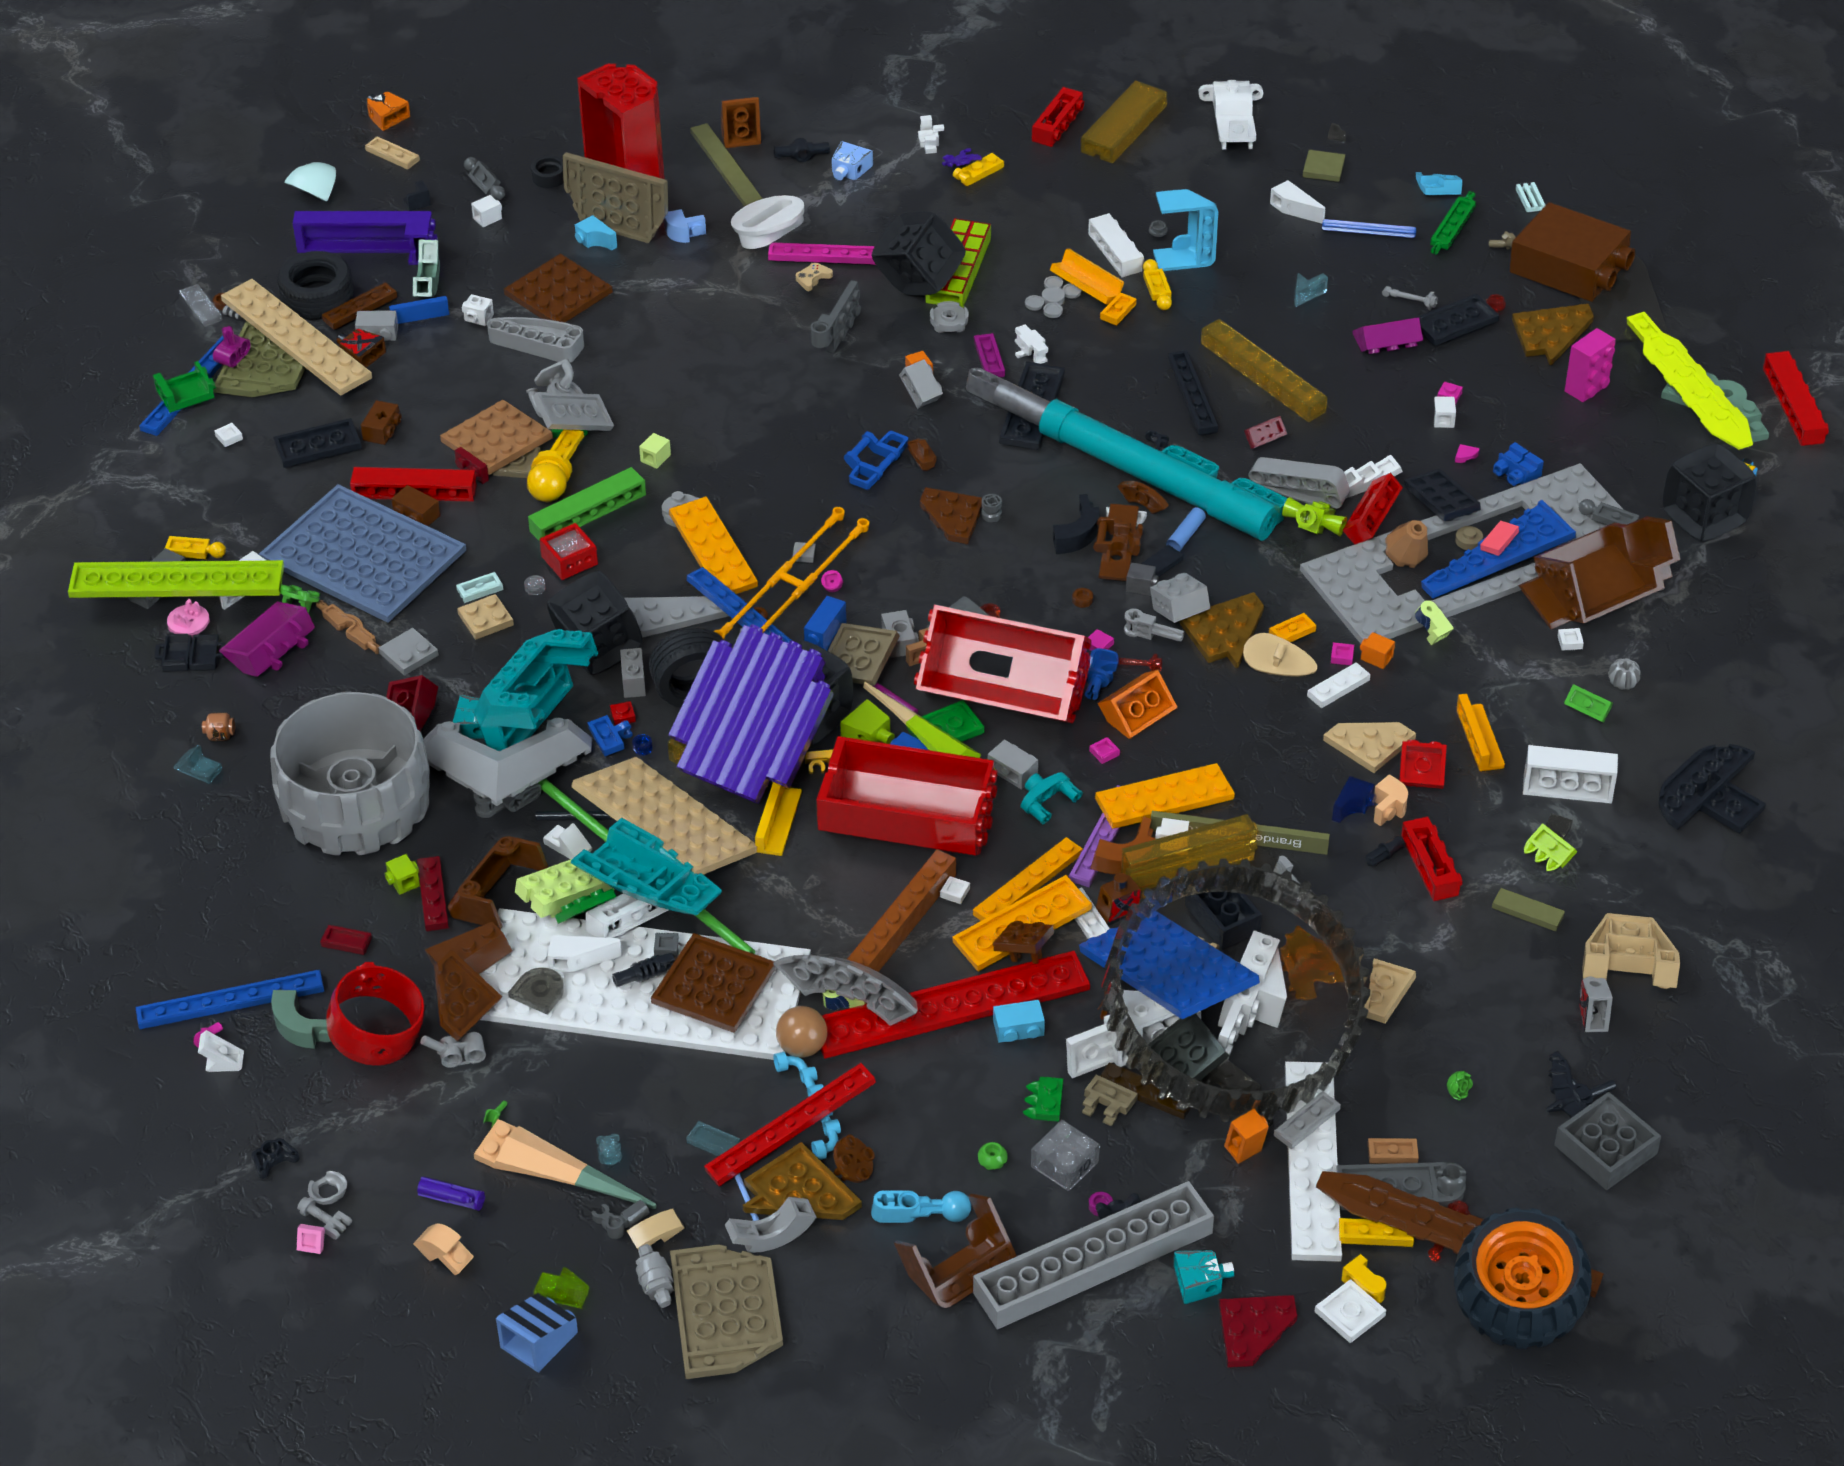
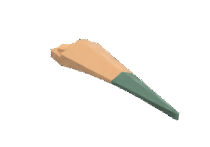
M499 1119L474 1153L475 1160L494 1169L555 1180L633 1203L641 1199L648 1208L656 1209V1203L526 1129L520 1126H512Z

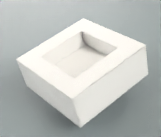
M233 423L214 430L215 436L225 447L243 439L242 433Z
M1579 628L1558 629L1557 636L1561 650L1583 649L1584 642Z
M949 876L940 891V897L961 904L970 890V883Z

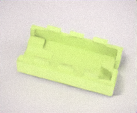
M572 859L518 878L515 893L526 903L530 900L531 909L541 918L548 915L554 918V915L562 912V906L582 896H588L590 893L601 888L605 892L612 889V887L581 871L571 864Z

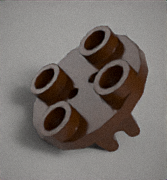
M851 1134L837 1141L833 1155L837 1166L834 1175H842V1181L850 1180L854 1183H861L867 1180L873 1171L874 1151L870 1147H866L861 1140Z

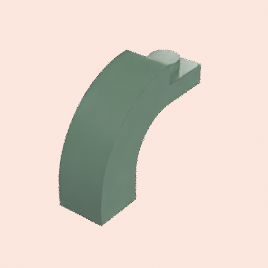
M419 240L417 276L413 277V296L434 297L437 293L440 274L439 240Z
M273 990L271 1004L275 1024L279 1033L287 1041L300 1047L315 1049L316 1041L331 1042L327 1033L326 1019H308L298 1013L299 1001L296 990Z

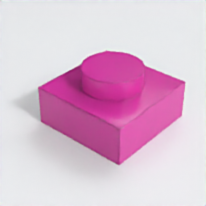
M1444 382L1437 397H1454L1456 405L1462 394L1463 387Z

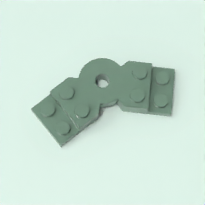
M1706 372V375L1712 382L1722 389L1725 397L1731 404L1737 407L1748 419L1752 441L1767 440L1769 432L1761 422L1762 414L1753 401L1746 399L1747 392L1745 388L1734 381L1718 380L1715 375ZM1667 383L1662 391L1661 398L1687 406L1675 388Z

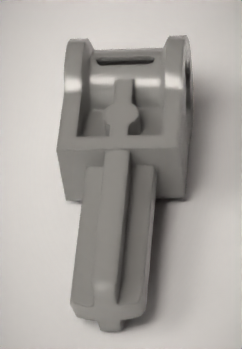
M1129 609L1125 612L1126 625L1124 626V632L1130 637L1139 636L1151 640L1153 635H1158L1180 642L1184 638L1183 630L1156 623V616L1145 614L1138 609Z

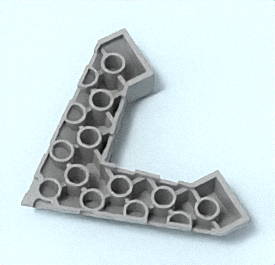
M562 718L547 720L545 731L501 751H497L462 735L460 723L450 721L438 724L423 739L431 767L438 771H446V776L464 787L470 788L482 798L489 797L492 804L496 806L503 803L504 798L514 797L524 791L525 788L533 786L552 775L560 765L566 767L577 760L579 754L584 752L586 755L592 751V737L571 720Z

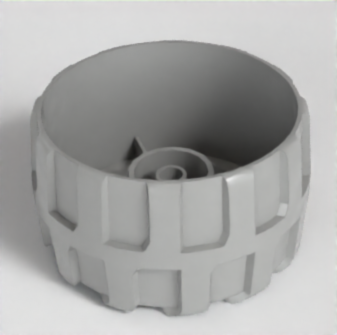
M340 692L302 705L285 719L277 729L274 745L270 749L274 793L283 822H289L293 828L295 838L302 844L311 843L321 847L323 853L339 856L342 851H355L358 855L370 854L379 851L381 845L400 842L412 832V825L424 818L429 807L430 770L428 756L422 734L417 730L415 719L405 707H401L387 697L374 693Z

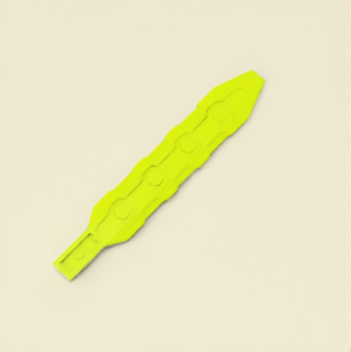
M1645 312L1627 317L1628 326L1644 343V356L1664 375L1666 382L1675 388L1682 397L1683 402L1689 408H1692L1710 434L1738 450L1752 446L1753 441L1748 419L1737 407L1731 404L1725 397L1722 389L1712 382L1706 375L1703 367L1697 364L1688 354V350L1678 339L1663 333Z

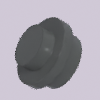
M1160 220L1153 221L1149 226V233L1154 237H1162L1168 232L1165 222Z

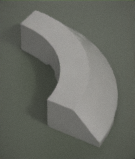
M793 955L783 957L773 963L805 996L833 990L836 991L837 995L851 1000L855 998L867 1003L868 1009L876 1013L890 1026L916 1014L918 1011L917 1001L898 984L881 973L854 961L827 956Z

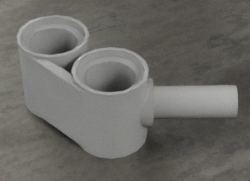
M477 1032L465 1034L462 1037V1042H457L452 1036L444 1037L440 1041L423 1036L420 1041L422 1045L436 1050L437 1054L441 1057L442 1065L448 1068L469 1063H479L486 1057L482 1035Z

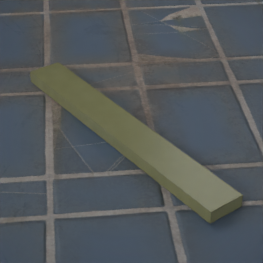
M707 123L690 128L692 136L744 207L763 199Z

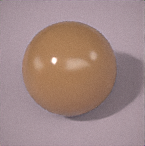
M796 1006L785 1011L779 1018L776 1026V1038L780 1047L787 1054L799 1058L809 1057L816 1054L825 1044L827 1025L823 1016L815 1009L807 1006Z

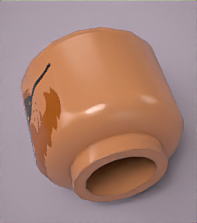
M210 713L206 721L202 722V732L207 734L210 741H227L231 735L235 734V720L228 713Z

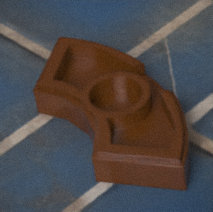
M1124 481L1117 486L1128 502L1139 503L1145 506L1152 514L1169 506L1159 493L1140 482Z

